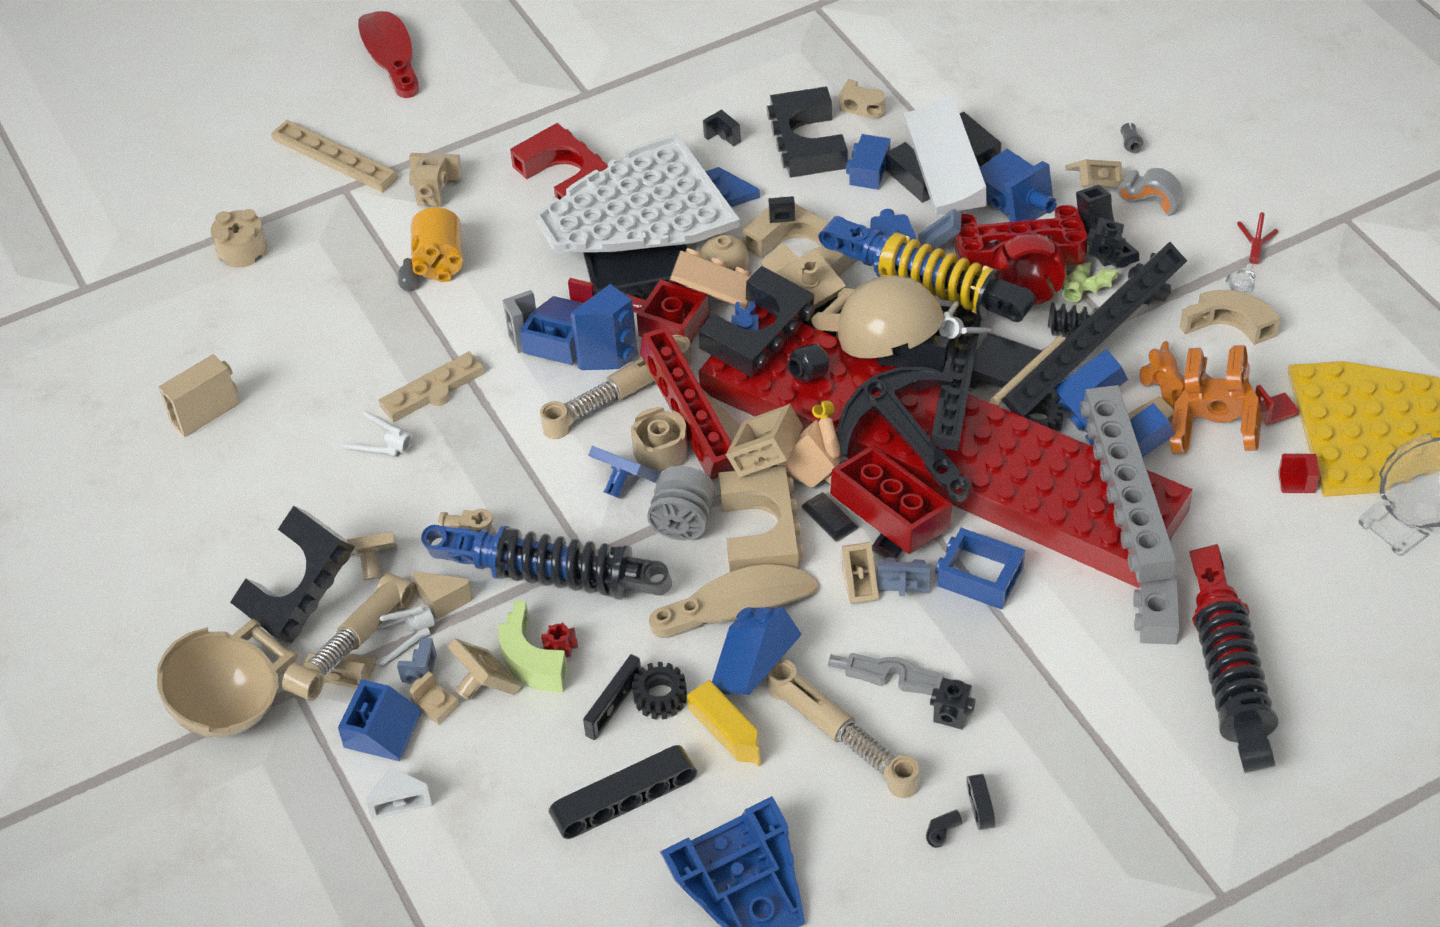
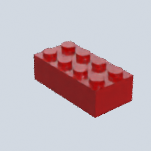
M875 446L868 447L832 469L830 494L906 553L911 554L950 529L953 504Z

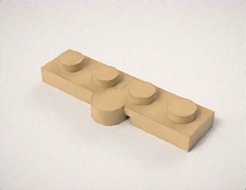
M468 351L378 400L379 405L393 423L429 403L436 406L444 405L450 399L449 391H453L485 374L483 365Z

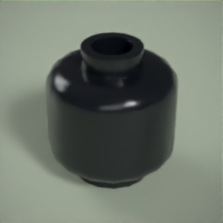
M808 344L796 348L792 351L788 361L790 374L801 382H810L826 375L829 368V356L817 344Z

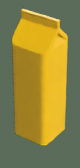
M711 680L706 681L687 695L688 709L737 761L756 763L758 766H761L758 729Z

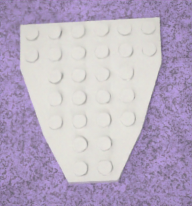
M678 133L628 149L626 157L618 162L616 159H612L608 162V168L600 172L594 170L566 189L567 194L562 199H553L547 207L542 208L535 214L536 224L555 253L616 252L690 244L740 227V219Z

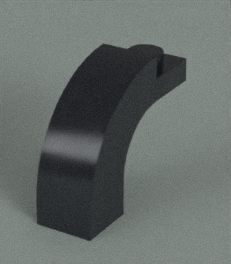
M1098 184L1076 192L1077 209L1087 237L1090 228L1095 229L1099 217L1114 221L1112 197L1103 187ZM1125 241L1122 253H1116L1113 262L1099 260L1104 267L1112 264L1116 269L1129 266V264L1140 261L1139 251L1127 241Z

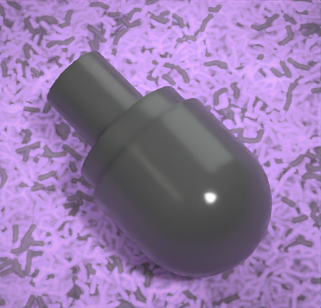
M406 258L403 260V265L398 271V284L403 290L412 291L418 285L419 275L413 272L412 259Z

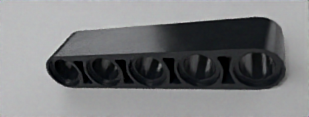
M675 745L558 799L550 806L548 812L562 837L571 839L690 783L696 777L698 771L684 748L680 745Z

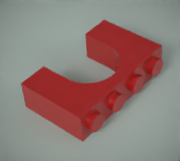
M555 123L510 148L512 167L526 179L554 165L567 164L580 169L574 176L554 186L555 198L559 200L567 194L566 189L594 170L600 172L608 168V165L602 161L598 154H594L587 148L584 142L576 139L568 129H564L559 123Z

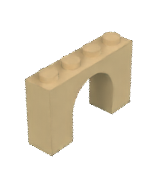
M796 203L795 221L770 223L768 206L742 228V242L748 251L760 258L766 256L778 244L787 239L806 238L819 245L817 251L839 277L858 261L847 255L825 248L820 243L818 235L829 222Z
M786 466L765 468L739 477L736 471L720 472L719 486L722 512L760 509L771 513L778 520L775 527L766 533L727 538L729 571L732 572L744 567L764 564L784 565L799 569V560L804 559L802 542L797 543L796 537H800L799 520L793 521V515H797L796 499H790V494L794 493L793 478L787 477Z

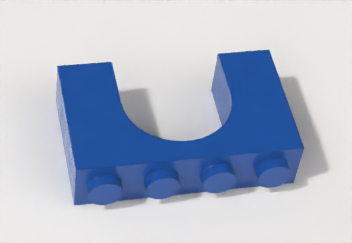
M1106 349L1059 383L1054 390L1059 399L1058 403L1063 405L1064 413L1069 411L1072 414L1070 420L1079 431L1084 429L1087 432L1088 421L1087 418H1082L1080 411V402L1084 401L1085 389L1115 385L1120 387L1128 381V378L1122 366ZM1154 403L1130 419L1142 458L1175 435L1169 420ZM1087 434L1085 438L1087 439L1089 444L1093 446L1094 440L1089 439Z

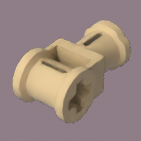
M487 509L463 510L462 516L449 515L448 512H441L439 515L438 525L466 528L476 532L486 529L496 534L495 528L492 527L493 516Z

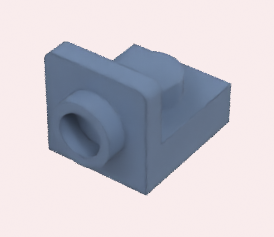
M421 637L418 649L413 651L412 661H398L397 669L401 682L413 685L417 679L422 678L427 672L433 673L437 654L432 638Z

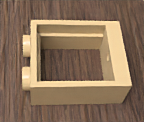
M791 404L742 422L726 453L727 458L739 477L788 460L803 428Z

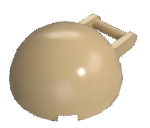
M886 275L868 280L857 287V289H842L838 293V298L823 312L816 313L811 321L818 330L837 331L842 350L849 355L859 358H878L893 355L891 348L907 343L909 349L926 341L941 327L944 314L938 300L924 285L911 278Z
M251 619L233 635L225 631L208 632V627L183 635L175 640L164 652L157 668V690L165 710L179 725L188 731L205 737L220 738L233 736L255 725L270 710L279 688L278 677L292 663L296 662L298 654L292 649L288 651L260 628L261 624L255 619ZM253 637L279 659L272 664L260 648L247 640Z

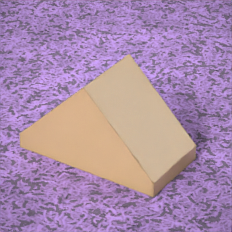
M871 542L842 546V573L850 604L879 600Z
M417 571L413 573L416 592L424 604L429 607L436 620L471 602L473 599L470 579Z

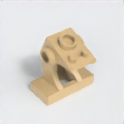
M411 153L409 156L410 186H414L417 206L442 207L441 187H446L447 181H459L461 179L460 154Z

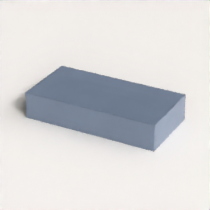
M953 209L918 234L920 245L930 244L934 251L957 235L961 229L962 214Z

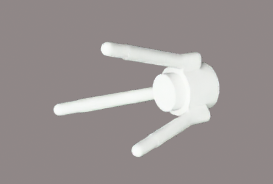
M957 301L952 304L948 312L944 313L945 319H943L942 325L939 328L940 335L948 337L947 345H949L950 339L960 337L961 334H985L992 331L990 328L964 327L963 322L959 318L953 317V313L959 305Z
M364 411V416L388 430L384 437V443L388 444V447L344 444L345 449L387 453L395 457L398 452L406 453L409 450L413 435L387 423L368 411Z
M420 605L413 609L390 613L380 617V620L385 622L377 630L406 622L411 632L415 630L418 632L381 660L380 665H386L421 639V637L430 635L428 628L434 626V619L427 605Z

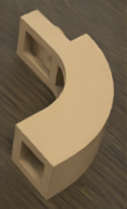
M1213 290L1201 293L1198 304L1182 309L1180 329L1184 334H1188L1210 325L1226 324L1241 330L1253 345L1277 337L1280 317L1268 304L1255 296L1234 290Z

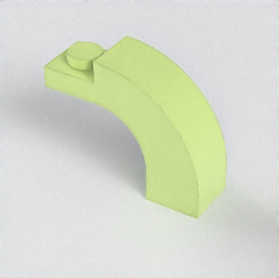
M515 600L513 611L507 614V624H498V637L506 667L517 680L529 687L543 691L563 692L567 672L565 651L539 649L526 641L529 622L526 601Z

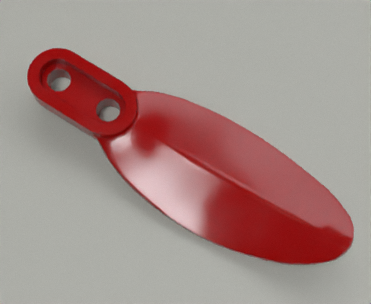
M376 11L362 15L358 20V28L366 50L373 60L388 72L390 81L398 96L402 98L414 97L419 92V83L411 66L412 44L404 23L396 15L387 11Z

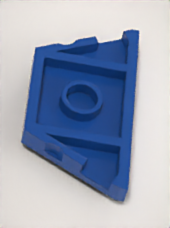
M720 167L705 171L730 207L760 198V190L757 187Z

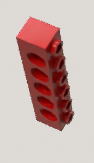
M666 326L643 334L640 354L671 411L678 412L684 418L687 441L705 474L713 480L719 478L720 472L735 471L726 456L732 442L669 328Z

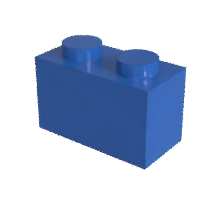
M861 134L859 142L854 143L852 160L849 159L846 166V174H849V185L879 190L886 170V152L890 150L891 138Z

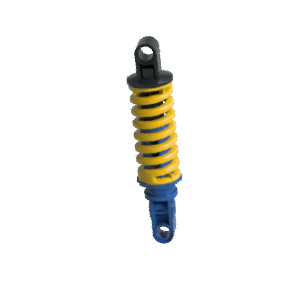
M835 216L818 235L820 243L825 248L862 261L865 265H873L876 276L896 275L911 278L924 285L933 296L937 295L940 300H949L952 304L957 301L959 303L958 306L962 305L964 309L972 311L982 318L987 317L992 312L1012 322H1021L1036 303V297L1031 290L1004 281L1002 270L992 269L984 266L982 269L979 263H973L970 266L969 260L966 258H961L957 262L956 254L949 253L945 256L943 249L937 248L933 251L930 244L926 243L921 246L919 240H910L911 237L901 234L897 230L884 235L882 231L872 230L864 225L848 221L843 217Z

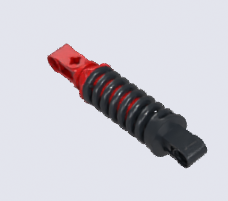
M1218 544L1191 550L1189 554L1200 588V592L1196 596L1197 609L1192 619L1199 633L1202 655L1205 659L1208 679L1212 686V695L1218 712L1220 734L1224 739L1238 743L1239 746L1237 747L1244 773L1275 767L1273 752L1267 736L1277 728L1279 721L1276 712L1271 708L1272 700L1267 695L1268 685L1264 682L1265 673L1261 669V659L1257 655L1258 647L1254 642L1255 635L1250 629L1249 607L1238 598L1237 591L1227 585L1224 573L1225 567Z

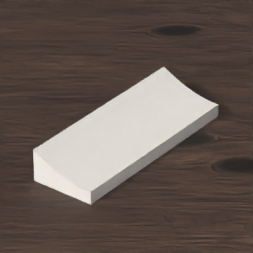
M952 93L926 107L905 112L904 122L936 215L948 213L953 209L962 211L986 206V185Z

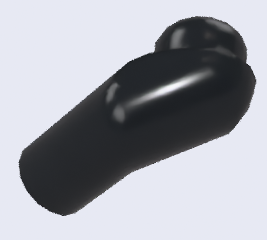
M955 809L930 820L926 832V840L930 846L935 848L941 847L946 841L948 829L962 824V818L958 810Z

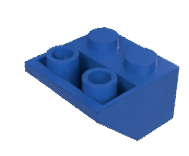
M361 679L338 726L343 747L400 762L421 717L422 710L389 685Z

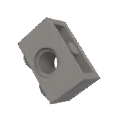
M1164 579L1141 582L1140 589L1134 590L1133 598L1134 607H1139V613H1135L1134 630L1140 631V643L1176 645L1179 631L1177 580Z

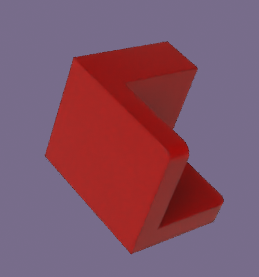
M1284 453L1281 455L1278 476L1282 493H1316L1320 476L1316 454Z

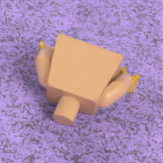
M822 401L821 405L813 407V415L821 420L819 422L815 420L802 431L788 460L777 464L779 467L786 466L787 477H792L794 481L804 483L808 487L816 486L823 479L831 485L832 469L838 466L842 458L833 421L829 418L834 412V405L831 401Z

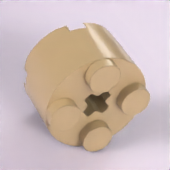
M254 210L222 211L215 216L216 220L211 226V236L220 261L222 259L231 267H245L255 263V258L259 255L263 257L267 250V243L261 221Z
M661 407L650 408L638 414L635 418V423L631 426L633 454L636 461L640 465L657 472L684 463L688 452L684 418L674 410L671 413L664 411V408Z

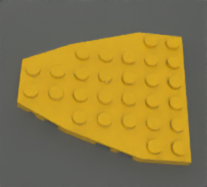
M1345 361L1289 365L1288 376L1299 409L1311 454H1316L1320 474L1318 481L1323 497L1381 493L1387 491L1388 486L1401 482L1404 485L1411 482L1414 476L1420 474L1429 476L1440 472V378Z

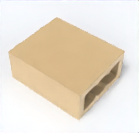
M214 354L158 386L170 422L184 437L239 404L236 396L238 389L230 376L233 374L232 369L225 360L221 362Z

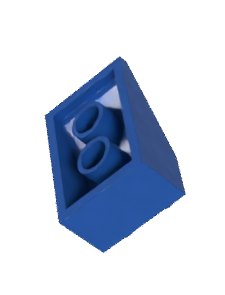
M747 607L737 614V619L728 629L712 679L714 685L723 694L750 695L802 635L784 607Z

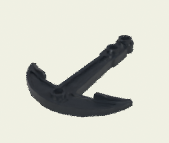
M898 367L878 373L865 381L846 402L838 424V441L842 457H848L853 441L862 430L861 422L872 412L876 411L924 462L926 470L942 488L948 490V495L952 500H966L971 493L968 479L960 476L959 469L943 450L930 445V438L897 398V395L913 387L915 392H919L931 387L953 385L954 378L938 370L926 367ZM876 392L882 393L878 396H872ZM941 469H946V470H947L946 473H943V474H939V473H938V471L941 470ZM957 489L964 490V492L960 494L954 493Z

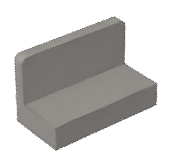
M532 290L502 300L508 337L517 353L523 352L520 331L529 314L536 309Z

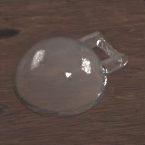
M1431 433L1406 442L1387 458L1379 473L1381 477L1380 495L1382 499L1365 511L1359 518L1360 526L1366 530L1371 529L1392 546V551L1398 556L1408 553L1430 534H1440V437L1432 438ZM1391 514L1397 521L1410 529L1398 537L1380 521Z

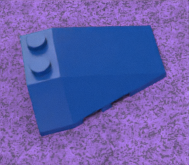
M773 796L745 809L741 816L693 840H690L688 837L660 851L674 881L721 927H800L805 924L799 886L795 877L794 858L789 843L788 824Z

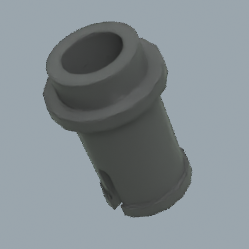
M1129 123L1124 124L1120 129L1124 138V147L1127 151L1136 153L1141 150L1144 141L1138 135L1135 124L1131 123V128Z

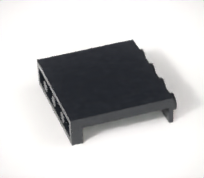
M681 244L616 252H583L590 283L594 284L595 295L611 284L625 295L631 294L632 296L647 300L660 279L673 283L669 279L680 251L686 252L687 245Z

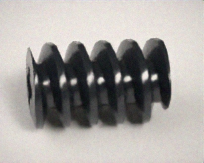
M1052 302L1048 319V328H1050L1052 336H1056L1059 329H1061L1062 337H1067L1070 331L1073 332L1090 316L1087 307L1084 306L1081 312L1078 313L1076 305H1073L1070 311L1067 312L1065 304H1062L1060 309L1056 310L1055 302Z

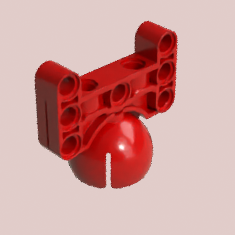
M1071 205L1056 207L1055 217L1050 219L977 225L976 218L973 215L962 213L960 232L953 237V246L957 260L966 258L969 260L970 266L973 263H979L982 269L984 266L992 269L1002 270L1004 281L1028 288L1034 293L1036 297L1035 305L1042 304L1054 296L1047 277L1052 282L1054 292L1058 293L1065 281L1066 264L1079 265L1087 260V233L1078 209Z

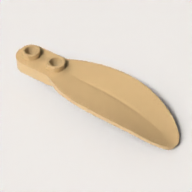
M774 564L748 566L714 579L687 599L656 609L649 617V624L654 635L662 638L670 637L696 628L704 622L719 623L737 619V614L747 607H777L807 597L817 591L818 584L810 574L794 567Z

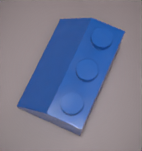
M611 284L571 312L577 364L580 370L620 369L625 364L633 361L638 355L633 300Z

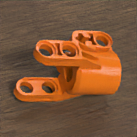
M1235 345L1229 350L1226 378L1218 379L1212 378L1206 373L1207 357H1204L1203 350L1201 348H1189L1184 376L1185 390L1174 404L1171 426L1175 435L1170 438L1172 454H1185L1189 450L1193 418L1200 417L1212 422L1224 423L1242 416L1240 432L1243 434L1245 451H1258L1263 414L1259 399L1249 383L1250 365L1248 363L1246 346Z

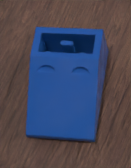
M552 296L531 312L520 331L523 354L573 365L576 359L571 312L583 303Z

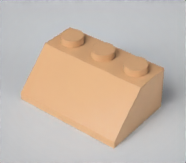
M687 248L686 252L680 251L669 281L707 294L735 306L736 302H740V308L746 307L748 301L745 299L746 281L750 278L751 272L736 267L735 271L725 268L726 262L711 258L709 262L700 258L702 253Z

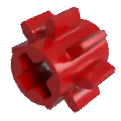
M564 622L552 626L549 625L547 634H541L544 650L565 651V657L570 658L572 648H578L575 628L568 629Z

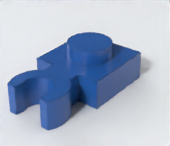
M754 301L750 302L748 309L740 308V302H736L735 315H731V323L743 329L759 330L758 315H755Z

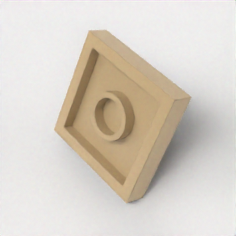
M816 248L775 272L814 294L815 309L837 297L838 293L846 288L844 282Z
M392 531L346 539L355 546L350 556L360 555L364 575L363 580L382 577L377 552L398 547L396 536Z
M456 638L448 645L447 648L469 671L462 682L455 688L457 693L463 698L471 700L481 685L513 695L521 688L519 682L488 649Z

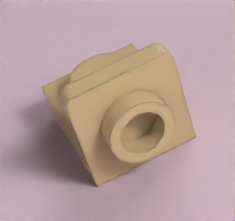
M430 671L422 678L417 679L409 690L412 703L422 710V714L438 725L459 706L458 698L436 684L435 676Z

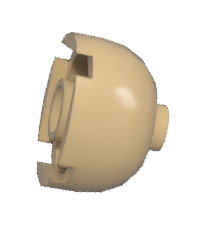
M721 234L713 236L703 244L700 253H702L700 258L709 262L711 258L726 262L725 268L730 270L736 267L747 271L750 269L748 249L739 238L733 235Z

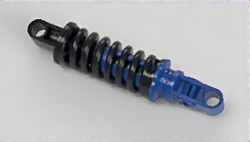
M434 524L426 527L421 534V541L433 558L451 560L461 564H474L476 569L490 568L494 579L507 577L514 581L525 579L531 584L539 581L544 586H550L554 583L556 587L561 589L569 586L573 591H579L584 588L590 594L598 590L603 596L614 597L618 600L624 598L627 590L664 595L672 586L671 576L663 562L632 557V548L628 545L611 546L610 552V546L607 543H603L599 548L598 555H595V543L587 541L582 553L580 552L581 543L577 538L572 539L569 546H566V540L563 536H558L555 542L551 543V536L545 533L537 541L536 533L529 531L523 539L519 529L510 528L509 526H501L497 534L486 529L476 532L466 528H452ZM443 538L438 545H431L435 539ZM654 575H664L663 579L659 582L651 581Z

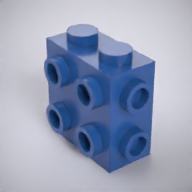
M1006 149L979 167L986 185V202L1008 216L1005 183L1030 169L1033 165L1009 149Z

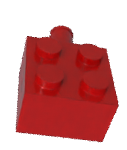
M661 279L647 300L627 294L633 300L634 313H637L638 336L640 337L645 333L667 326L672 335L686 336L691 344L709 317L707 294Z

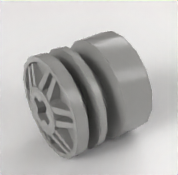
M672 466L663 470L657 479L654 496L647 513L648 522L652 528L661 535L675 540H693L701 536L706 528L709 510L715 495V485L711 478L702 471L687 466Z

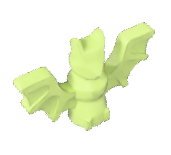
M1092 262L1075 265L1072 272L1066 275L1062 285L1064 287L1062 291L1063 298L1068 302L1075 303L1080 301L1085 290H1090L1097 294V291L1102 287H1112V281L1118 278V271L1101 269L1095 276L1088 277Z

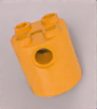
M440 207L427 208L418 212L412 218L410 224L413 272L425 278L447 282L451 279V276L461 269L463 264L460 219L454 212Z

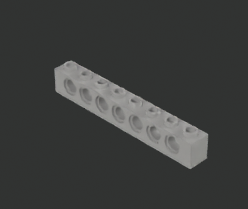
M1119 385L1085 389L1084 401L1080 402V411L1082 418H1087L1088 438L1094 440L1093 452L1095 460H1100L1101 479L1103 482H1107L1108 502L1109 504H1114L1115 507L1114 521L1116 526H1120L1122 530V547L1128 549L1129 569L1131 572L1135 571L1138 583L1171 579L1174 576L1176 558Z

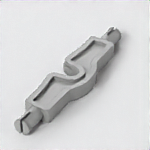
M851 653L849 658H844L831 654L828 661L829 667L846 670L847 677L861 679L878 686L886 684L889 676L896 673L899 675L898 687L901 691L931 695L934 688L939 689L942 678H944L943 673L916 668L909 661L897 657L877 659Z

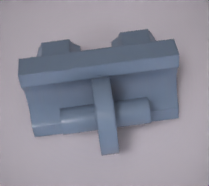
M884 558L883 561H878V590L899 591V596L905 597V592L929 593L930 564H926L925 560L914 559L908 563L899 562L896 558Z

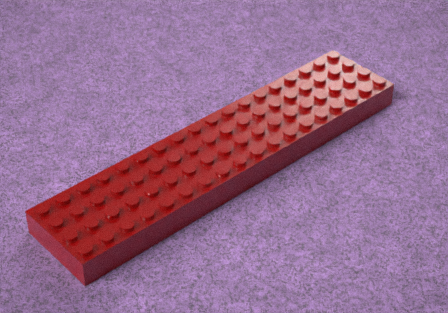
M755 305V315H758L759 330L769 327L776 321V318L771 313ZM802 323L794 337L790 336L785 341L781 351L777 354L774 353L763 370H758L752 378L712 355L698 371L699 384L710 397L754 417L791 404L803 425L801 432L815 420L818 422L821 420L813 415V407L821 405L822 401H831L834 405V412L829 418L833 421L838 438V424L844 406L857 388L878 373L898 367L878 365V358L851 356L842 350L841 343L837 337ZM808 344H817L829 356L828 371L821 378L810 382H801L789 372V357L796 348ZM941 386L931 387L919 392H915L913 387L897 395V398L931 439ZM876 392L872 396H878L882 393ZM968 394L958 451L941 449L959 469L960 476L967 478L970 483V496L964 501H954L949 497L948 490L942 488L926 470L924 462L878 412H872L861 422L862 430L853 441L846 458L850 459L873 445L951 502L953 506L1136 588H1140L1135 571L1131 572L1129 569L1128 549L1122 547V530L1120 526L1115 524L1114 504H1109L1108 485L1107 482H1103L1101 479L1100 460H1095L1093 446ZM941 469L938 471L939 474L947 472L946 469ZM1147 470L1169 540H1171L1189 512L1193 489ZM957 489L954 493L960 494L963 493L964 490Z

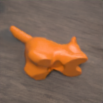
M1164 341L1160 350L1154 348L1149 352L1150 363L1141 367L1139 377L1141 383L1145 386L1157 384L1160 387L1162 399L1172 407L1177 397L1185 390L1184 375L1181 373L1175 357L1170 353L1168 341Z

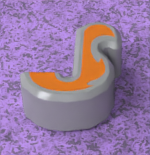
M1163 168L1149 169L1143 177L1139 175L1137 170L1129 171L1118 187L1119 196L1127 202L1157 196L1161 207L1168 216L1175 212L1184 195L1183 188L1178 179L1171 172Z

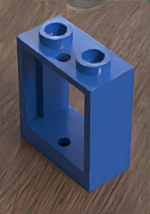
M960 528L956 537L950 538L946 548L947 554L944 558L940 557L936 564L935 574H938L937 586L1003 609L1024 568L1025 550ZM965 550L1005 564L996 583L952 568L961 551Z

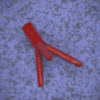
M1263 212L1259 214L1255 238H1253L1241 221L1237 222L1240 230L1252 244L1249 262L1252 264L1260 262L1262 245L1278 233V229H1274L1261 239L1265 216Z

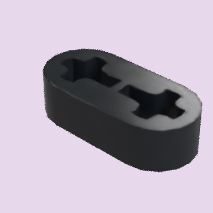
M984 774L967 776L968 795L978 830L995 828L994 810Z

